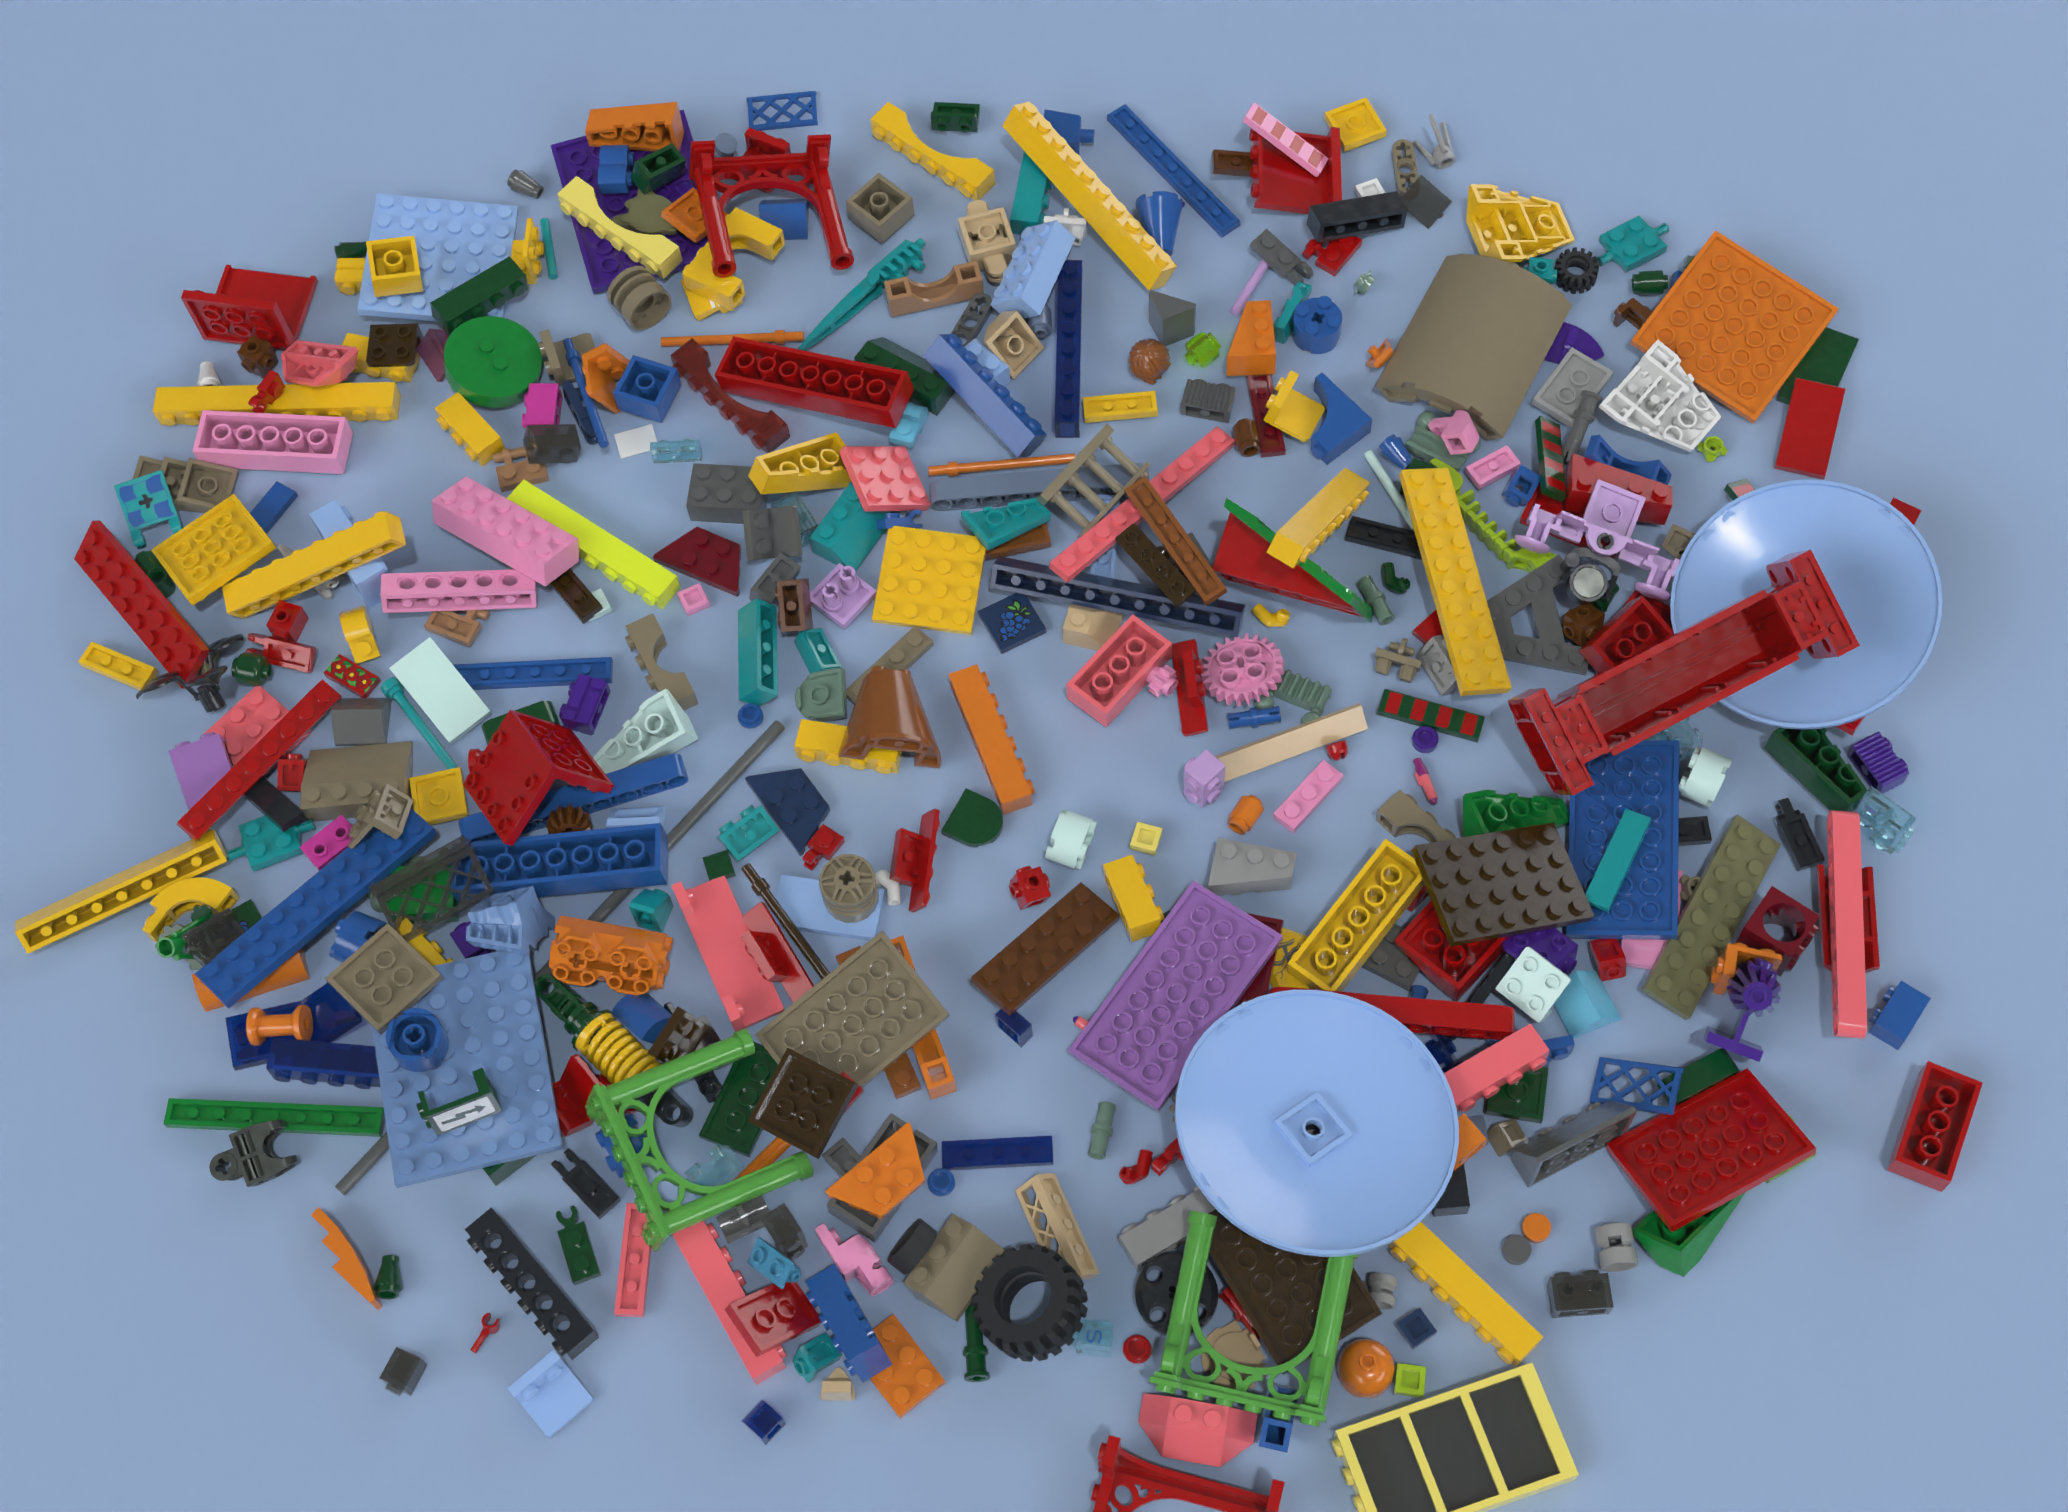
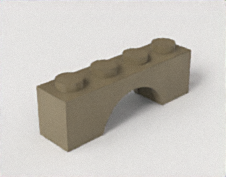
M652 613L626 625L628 636L625 637V640L631 651L636 649L638 655L635 656V659L640 669H646L649 675L645 676L650 689H656L658 693L668 689L683 710L697 705L698 701L695 692L685 673L668 672L657 665L658 656L666 647L667 642L654 614Z
M1401 790L1396 792L1377 811L1376 821L1394 837L1413 834L1423 837L1429 843L1456 839L1450 830L1443 829L1437 823L1436 818L1430 812H1424L1411 795L1404 794Z

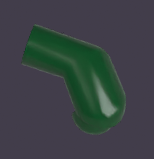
M1392 562L1383 563L1381 567L1385 587L1397 594L1406 593L1410 588V581L1407 578L1404 580V577L1398 578L1395 576V568Z

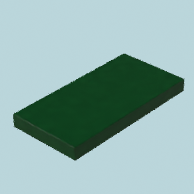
M1826 327L1786 380L1777 401L1789 405L1796 378L1838 387L1859 339Z
M754 1042V1054L733 1062L722 1085V1090L716 1098L699 1133L701 1139L749 1158L763 1129L748 1122V1119L778 1066L765 1047Z

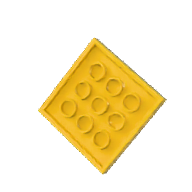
M232 494L151 549V551L193 606L219 587L224 586L241 572L246 571L251 565L268 556L270 552L276 549V546L236 495Z
M900 526L888 528L872 622L912 628L916 626L919 629L972 635L987 549L976 536Z

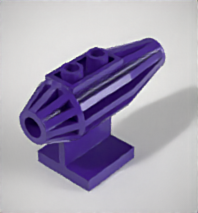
M1756 957L1754 961L1747 960V963L1735 969L1734 977L1728 981L1727 992L1733 1006L1737 1010L1741 1009L1732 1035L1707 1026L1704 1034L1705 1042L1760 1062L1764 1052L1762 1047L1741 1039L1747 1020L1753 1012L1757 1017L1763 1016V1010L1765 1009L1771 1013L1774 1010L1771 1004H1777L1781 999L1778 995L1781 991V985L1776 977L1778 973L1772 968L1773 964L1771 962Z

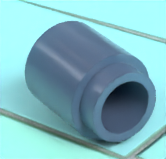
M1045 304L1041 315L1028 318V326L1039 339L1047 337L1052 332L1051 309L1047 304Z

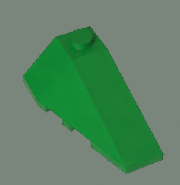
M1482 790L1467 793L1463 796V834L1465 837L1554 822L1556 829L1569 825L1570 813L1563 799L1535 795L1532 798L1519 797L1518 793L1511 792L1508 795L1496 794L1495 790Z
M1745 1193L1673 1232L1669 1230L1658 1214L1653 1211L1633 1229V1235L1660 1267L1684 1277L1702 1259Z

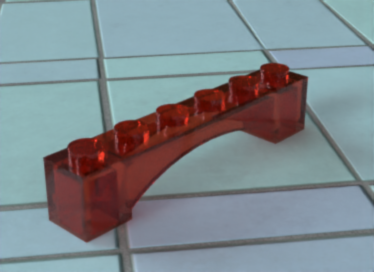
M693 338L670 355L673 363L672 367L677 368L679 377L683 376L691 389L695 392L699 391L710 406L714 405L717 407L721 416L727 421L731 420L738 432L742 435L746 434L758 450L762 449L766 453L773 452L790 438L787 423L775 412L770 410L767 413L744 406L727 395L717 385L708 370L711 366L708 352Z

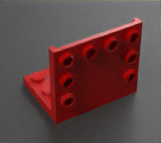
M226 265L215 294L205 293L200 290H183L181 299L202 338L205 340L243 344L253 335L260 340H267L274 349L286 350L299 338L318 280L316 276L312 275L310 278L237 269L232 268L231 265Z
M509 710L463 783L503 843L510 846L514 845L555 779L566 781L575 787L577 785L584 786L595 793L601 791L609 794L614 787L613 783L571 728L514 710Z

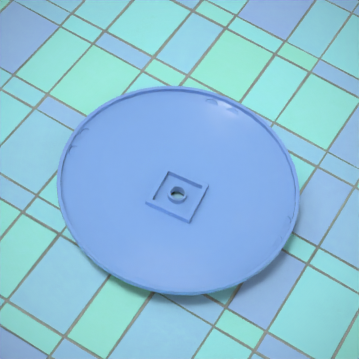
M1793 480L1755 489L1728 503L1711 516L1697 531L1681 556L1672 584L1670 601L1671 622L1674 634L1746 596L1771 587V581L1766 570L1768 564L1788 554L1811 549L1860 645L1839 657L1821 659L1812 658L1805 648L1797 654L1800 658L1799 660L1719 701L1735 713L1750 720L1775 727L1801 730L1828 728L1858 720L1885 706L1901 694L1919 674L1933 650L1942 618L1943 598L1939 571L1931 550L1916 527L1900 511L1874 494L1843 483L1826 480Z
M1320 990L1280 991L1259 996L1233 1008L1216 1020L1194 1045L1183 1067L1176 1092L1175 1125L1179 1147L1185 1164L1201 1192L1218 1212L1242 1231L1266 1244L1289 1252L1319 1257H1341L1361 1254L1394 1242L1410 1232L1432 1211L1449 1183L1457 1159L1459 1145L1457 1109L1450 1086L1436 1059L1414 1033L1397 1019L1367 1002L1343 994ZM1308 1124L1316 1125L1320 1130V1134H1309L1305 1126Z

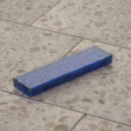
M1052 1136L942 1141V1168L949 1171L1054 1165Z

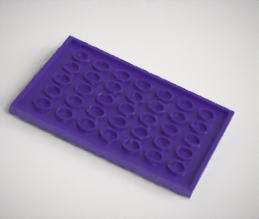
M680 110L684 128L680 153L686 159L680 177L653 190L655 194L667 198L671 203L693 187L696 189L695 181L689 178L691 141L694 140L684 110ZM586 136L550 145L562 188L577 176L594 188L598 205L610 220L614 216L629 212L625 208V202L638 195V186L635 183L633 186H630L629 193H600L598 186L600 147L589 146ZM630 150L635 154V162L653 153V151ZM571 215L593 294L608 291L611 282L625 269L633 266H643L645 268L640 262L636 263L631 260L624 251L615 249L611 242L605 238H599L591 228L582 226ZM680 231L675 235H663L679 246L683 260L670 273L684 270L685 266L693 261L698 250L708 242L707 235L697 243ZM651 274L654 278L659 277L657 274Z

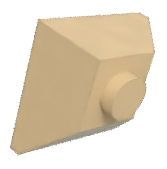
M1017 310L1002 312L986 329L984 344L992 353L1000 358V361H1003L1010 367L1009 374L1011 379H1015L1045 348Z
M1071 604L1062 628L1063 643L1098 651L1120 628L1124 614Z

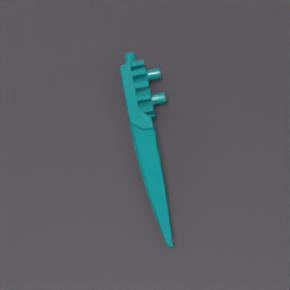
M919 238L914 243L904 240L868 271L867 277L855 286L821 320L798 349L804 351L809 349L845 324L874 299L877 300L883 294V288H885L884 281L906 277L909 274V267L920 272L923 271L926 265L922 262L923 255L921 249L926 245L925 241L922 238Z

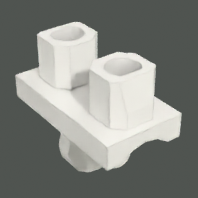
M1064 208V215L1055 214V217L1044 216V223L1057 220L1076 237L1073 246H1080L1083 238H1087V221L1084 218H1078V215H1070V208Z

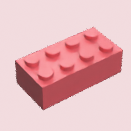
M1132 614L1066 684L1067 699L1107 727L1148 684L1146 679L1152 669L1156 666L1163 668L1172 658V642Z

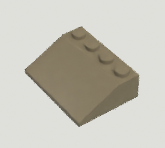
M406 741L310 750L301 784L300 810L303 811L307 820L313 819L314 822L335 820L341 814L345 819L354 818L360 806H366L372 793L375 790L380 791L386 783L412 798L409 778L413 777V742Z

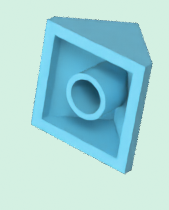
M1574 971L1569 975L1571 982L1553 1005L1568 1035H1572L1573 1039L1621 1019L1597 971Z

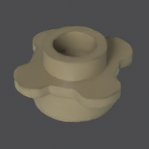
M1683 875L1680 877V883L1682 884L1680 897L1683 901H1688L1693 893L1690 887L1694 890L1700 880V876L1690 878L1688 875Z

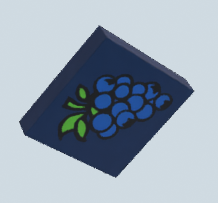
M1015 593L978 611V616L1001 654L1046 633L1044 624L1024 594Z

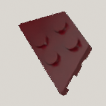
M695 527L653 556L654 562L736 597L740 594L741 546L736 542L700 527Z

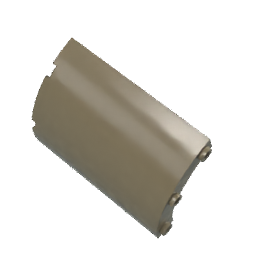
M1472 254L1446 256L1380 376L1376 387L1389 402L1407 401L1416 403L1417 399L1429 401L1431 407L1448 414L1451 410L1454 412L1456 410H1464L1468 412L1479 435L1485 441L1504 438L1572 304L1565 298L1562 292L1537 275L1519 267L1514 262Z

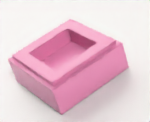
M700 583L677 592L687 616L711 606Z

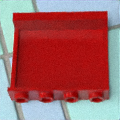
M1330 127L1327 136L1294 132L1329 158L1317 177L1251 128L1249 140L1253 141V145L1250 149V160H1253V164L1250 169V178L1253 179V183L1251 185L1250 197L1254 198V208L1308 214L1309 208L1312 205L1341 201L1340 128Z

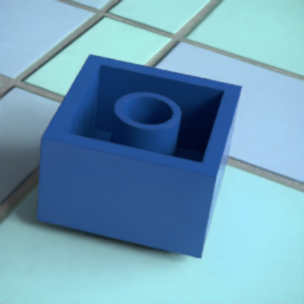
M633 355L613 392L618 410L662 423L681 387L677 368Z

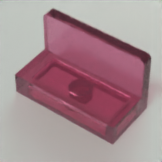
M429 329L419 344L417 351L437 382H443L445 379L443 368L444 349L449 335L444 330Z

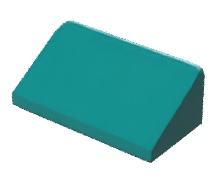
M822 628L803 630L798 633L794 643L810 674L842 668Z

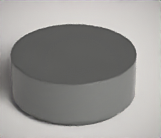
M1521 1235L1509 1236L1502 1246L1504 1259L1512 1265L1524 1264L1529 1259L1532 1251L1530 1242Z

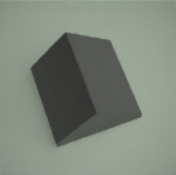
M1150 290L1149 323L1158 340L1168 346L1194 336L1196 304Z
M390 698L340 699L331 709L335 746H362L387 743L392 700Z

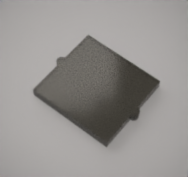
M1422 175L1419 176L1412 186L1409 185L1406 188L1407 192L1401 197L1408 208V212L1427 229L1438 218L1443 217V212L1452 202Z

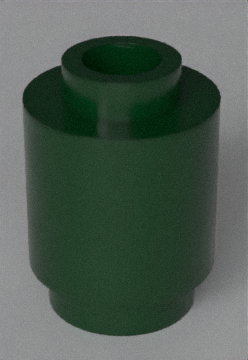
M1662 270L1640 271L1638 274L1632 275L1633 294L1639 293V296L1661 295L1664 289H1668V275H1663Z

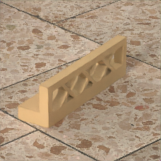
M1055 1173L1036 1174L1017 1188L1015 1192L1038 1244L1051 1250V1240L1055 1238L1059 1244L1058 1253L1076 1270V1273L1082 1280L1092 1279L1100 1274ZM1031 1188H1034L1036 1193L1035 1204L1030 1203L1026 1194ZM1041 1213H1044L1048 1220L1046 1229H1043L1039 1223Z

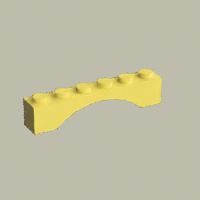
M576 176L557 193L560 202L559 207L566 215H572L582 226L591 228L599 238H605L611 242L615 249L627 253L631 260L643 264L651 274H657L664 279L683 261L679 246L665 236L636 233L624 229L611 221L600 209L594 188Z

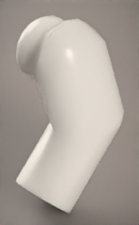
M878 870L875 873L877 886H883L887 889V904L892 906L899 905L901 903L900 883L890 880V872L887 870Z

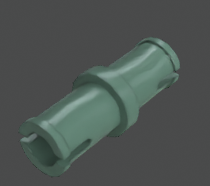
M1371 575L1364 576L1358 580L1357 585L1367 599L1366 603L1373 609L1379 623L1386 625L1395 619V615L1391 612L1385 601L1386 596L1378 590Z
M1106 1101L1099 1102L1096 1121L1091 1127L1093 1135L1088 1156L1098 1160L1105 1159L1108 1140L1113 1134L1111 1126L1116 1105Z

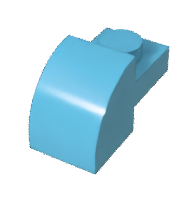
M907 403L897 428H892L889 442L913 448L918 433H922L929 415L928 408Z

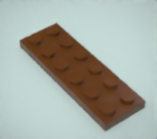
M1080 882L971 977V983L1006 1014L1011 1016L1117 923L1120 914Z

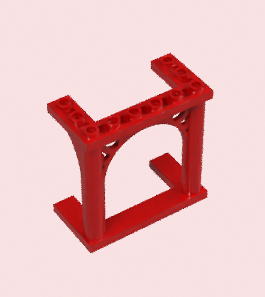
M1109 1435L1107 1443L1102 1442L1097 1458L1099 1460L1098 1472L1102 1473V1479L1100 1484L1095 1483L1091 1501L1095 1502L1093 1512H1112V1508L1109 1505L1110 1501L1119 1512H1133L1147 1503L1167 1499L1184 1501L1221 1512H1278L1285 1482L1273 1479L1269 1496L1141 1460L1121 1448V1438ZM1135 1485L1141 1486L1140 1490H1149L1148 1494L1145 1497H1139ZM1118 1487H1126L1131 1492L1133 1501L1129 1506H1123L1116 1499L1115 1491Z

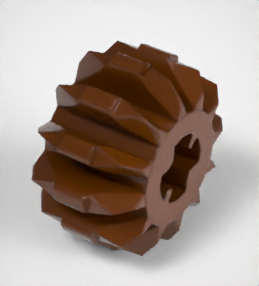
M569 803L567 807L559 805L557 810H551L546 821V828L548 829V834L586 831L592 829V823L590 822L588 811H583L581 805L574 808Z

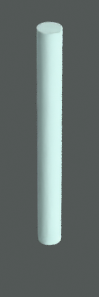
M1372 450L1367 451L1364 457L1411 530L1414 531L1407 503Z

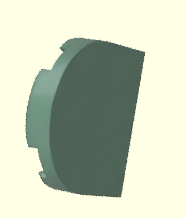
M844 668L814 672L808 675L807 679L796 689L795 703L804 717L818 722L847 718L846 671Z

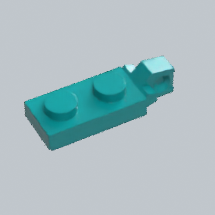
M1298 281L1293 287V296L1291 299H1287L1281 317H1277L1273 325L1276 342L1284 344L1288 340L1293 330L1295 308L1298 304L1308 299L1312 292V285Z

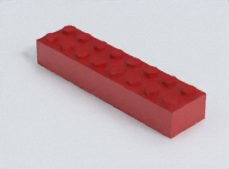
M735 336L732 337L714 374L720 388L726 393L897 428L914 390L907 371Z

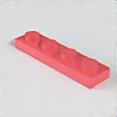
M626 1203L614 1309L616 1317H644L652 1246H647L643 1239L642 1230H644L643 1226L647 1219L644 1213H639L635 1203Z

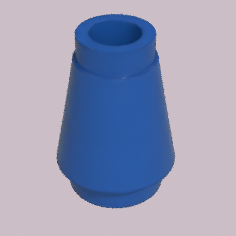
M1392 434L1380 444L1381 454L1401 470L1408 469L1412 457L1402 439Z

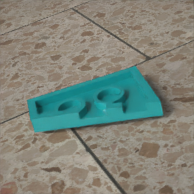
M1037 498L1010 502L1006 507L993 509L992 506L983 507V511L970 513V510L961 511V519L988 551L1050 521L1051 513Z

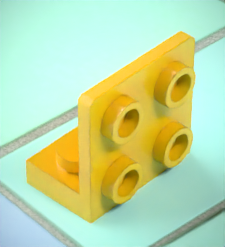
M527 218L524 240H513L511 258L526 274L527 284H536L537 276L541 275L542 271L540 255L544 254V243L539 240V228L535 227L533 219Z

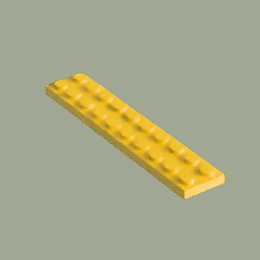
M1449 469L1401 470L1399 474L1400 482L1460 696L1508 693L1512 686Z

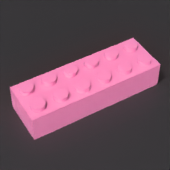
M203 410L192 452L197 460L234 469L344 474L353 432L346 417Z
M467 476L431 500L434 524L545 587L579 562L578 538Z

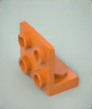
M604 343L582 354V370L586 379L585 389L590 398L595 399L605 408L617 414L620 410L617 408L613 395L616 388L615 381L621 379L630 360Z

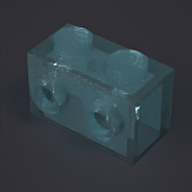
M718 1144L706 1154L709 1159L700 1166L696 1162L684 1174L687 1176L686 1180L694 1184L719 1186L725 1184L745 1166L727 1144L723 1148ZM694 1194L697 1199L702 1197L700 1195Z

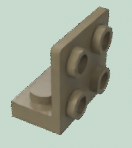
M387 783L380 791L375 790L370 796L368 804L366 806L361 805L354 818L357 819V822L353 824L348 833V836L351 837L348 847L353 849L373 826L397 840L403 832L414 799Z

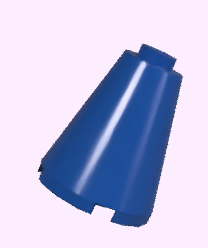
M1155 191L1153 196L1146 197V194H1143L1135 202L1140 224L1155 239L1162 250L1171 256L1183 200L1182 198L1179 200L1176 193L1168 191Z

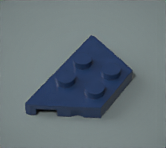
M802 768L747 776L745 780L798 855H803L806 851L807 843L819 830L820 823L826 819L830 812L827 802Z

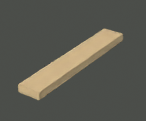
M1359 703L1216 755L1215 757L1225 765L1224 782L1367 730L1368 727L1362 705Z

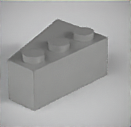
M1218 838L1208 890L1216 895L1232 894V896L1252 891L1262 893L1291 889L1297 853Z

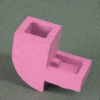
M1456 410L1452 417L1433 418L1428 424L1432 433L1442 437L1450 455L1472 453L1479 441V433L1470 415L1464 410Z

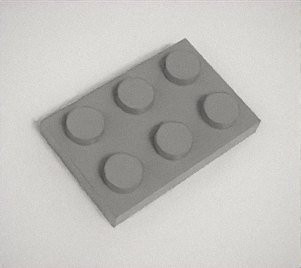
M1572 347L1535 395L1531 404L1572 428L1575 420L1573 412L1578 409L1582 398L1580 396L1581 392L1587 390L1600 394L1612 378L1614 372Z

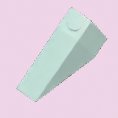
M664 689L644 701L639 706L640 710L631 720H627L622 725L624 728L614 739H609L593 757L605 774L672 754L698 739L689 717L668 689Z

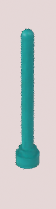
M391 677L384 681L380 690L386 698L397 702L447 770L457 768V764L404 696L403 685L398 678Z

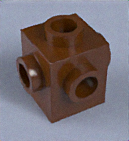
M253 335L237 351L242 361L240 363L241 366L248 372L254 373L263 379L278 363L273 352L274 347L265 339L260 340Z
M1581 604L1574 609H1570L1564 614L1563 634L1579 646H1582L1604 626L1605 614L1592 604Z

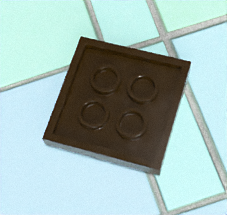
M787 1048L748 1122L819 1159L859 1085Z

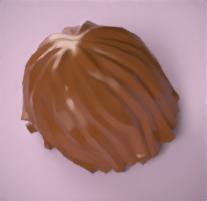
M1153 338L1135 342V345L1132 346L1129 352L1128 360L1130 370L1134 376L1151 385L1156 383V378L1161 379L1163 372L1171 365L1169 362V350L1166 348V345Z

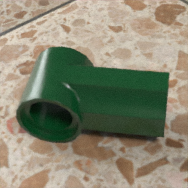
M151 550L141 551L136 554L134 561L166 598L170 597L175 592L176 585Z

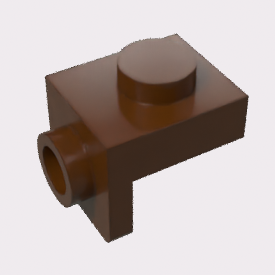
M1632 298L1626 304L1623 302L1616 308L1613 325L1618 327L1627 320L1639 330L1652 312L1647 306H1643L1635 298Z

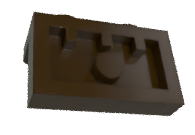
M677 1006L647 1053L663 1063L696 1050L709 1030V1026Z

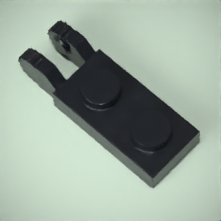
M568 1148L564 1151L565 1157L575 1167L570 1172H567L563 1165L556 1160L551 1163V1166L562 1177L564 1183L600 1220L621 1200L584 1160L581 1161Z

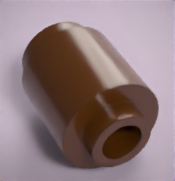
M1248 418L1239 420L1233 426L1237 450L1241 452L1242 456H1254L1260 452L1261 446L1257 423Z

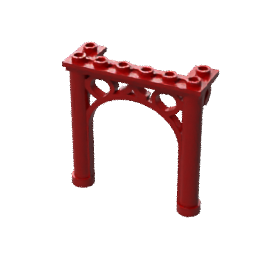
M831 134L807 135L806 153L714 158L715 140L691 141L689 178L695 181L712 255L711 266L715 276L726 278L733 275L737 269L724 217V208L735 196L758 188L784 189L797 193L809 200L818 212L831 266L837 270H844L853 265L854 256L852 250L848 247L828 171ZM800 175L805 179L796 182L789 179L788 176ZM734 179L738 182L732 186L722 183L721 180ZM810 184H813L814 191L808 188ZM716 190L720 193H723L719 200Z

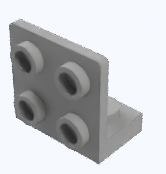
M1444 635L1433 636L1416 656L1422 661L1423 667L1442 696L1449 695L1457 686Z

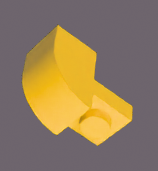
M362 605L340 612L339 618L346 642L348 641L355 663L358 664L381 656L366 606Z

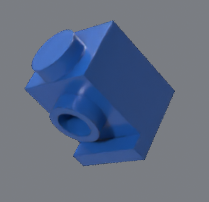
M1519 465L1512 472L1501 495L1506 497L1505 501L1513 507H1519L1520 505L1523 507L1530 501L1540 482V475L1523 465Z

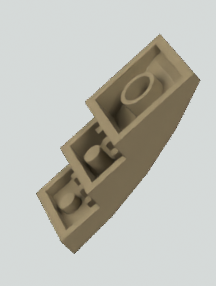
M140 455L133 479L162 470L177 511L206 513L232 495L238 469L192 458L185 462L164 457L162 461Z

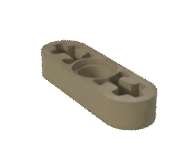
M1400 139L1392 147L1396 188L1402 200L1412 201L1417 198L1419 193V179L1414 147L1410 141ZM1401 149L1406 153L1405 158H1402ZM1401 167H1409L1412 171L1410 173H1402L1399 169ZM1406 182H1409L1411 191H1407V188H1405Z

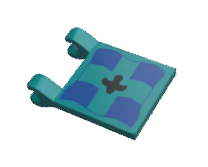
M162 470L114 485L135 547L143 548L147 545L141 531L143 528L169 520L170 528L174 534L184 528Z

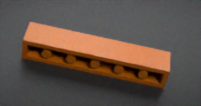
M976 664L948 674L951 690L1002 814L1005 815L1031 806L1032 795L1035 794L1033 784L1030 779L1026 780L1023 775L1026 772L1021 757L1016 758L1014 751L1017 748L1012 736L1008 737L1005 729H1008L1003 714L998 715L996 708L999 705L995 694H990L987 689L990 684L986 673H981Z

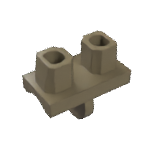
M1402 638L1400 644L1390 642L1389 649L1398 651V653L1381 648L1376 649L1375 672L1388 676L1392 664L1401 666L1398 679L1411 683L1416 672H1420L1422 661L1404 656V654L1414 656L1415 649L1407 647L1408 639Z

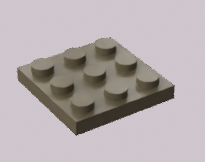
M387 923L325 979L381 1035L394 1018H398L403 1014V1011L410 1009L436 986L443 977Z

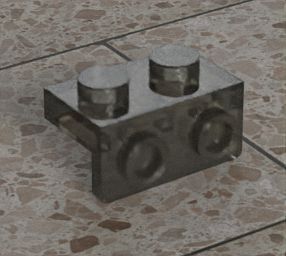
M227 908L222 912L214 914L211 919L200 926L192 928L184 936L186 949L203 967L212 962L220 952L246 931L234 920L233 911Z

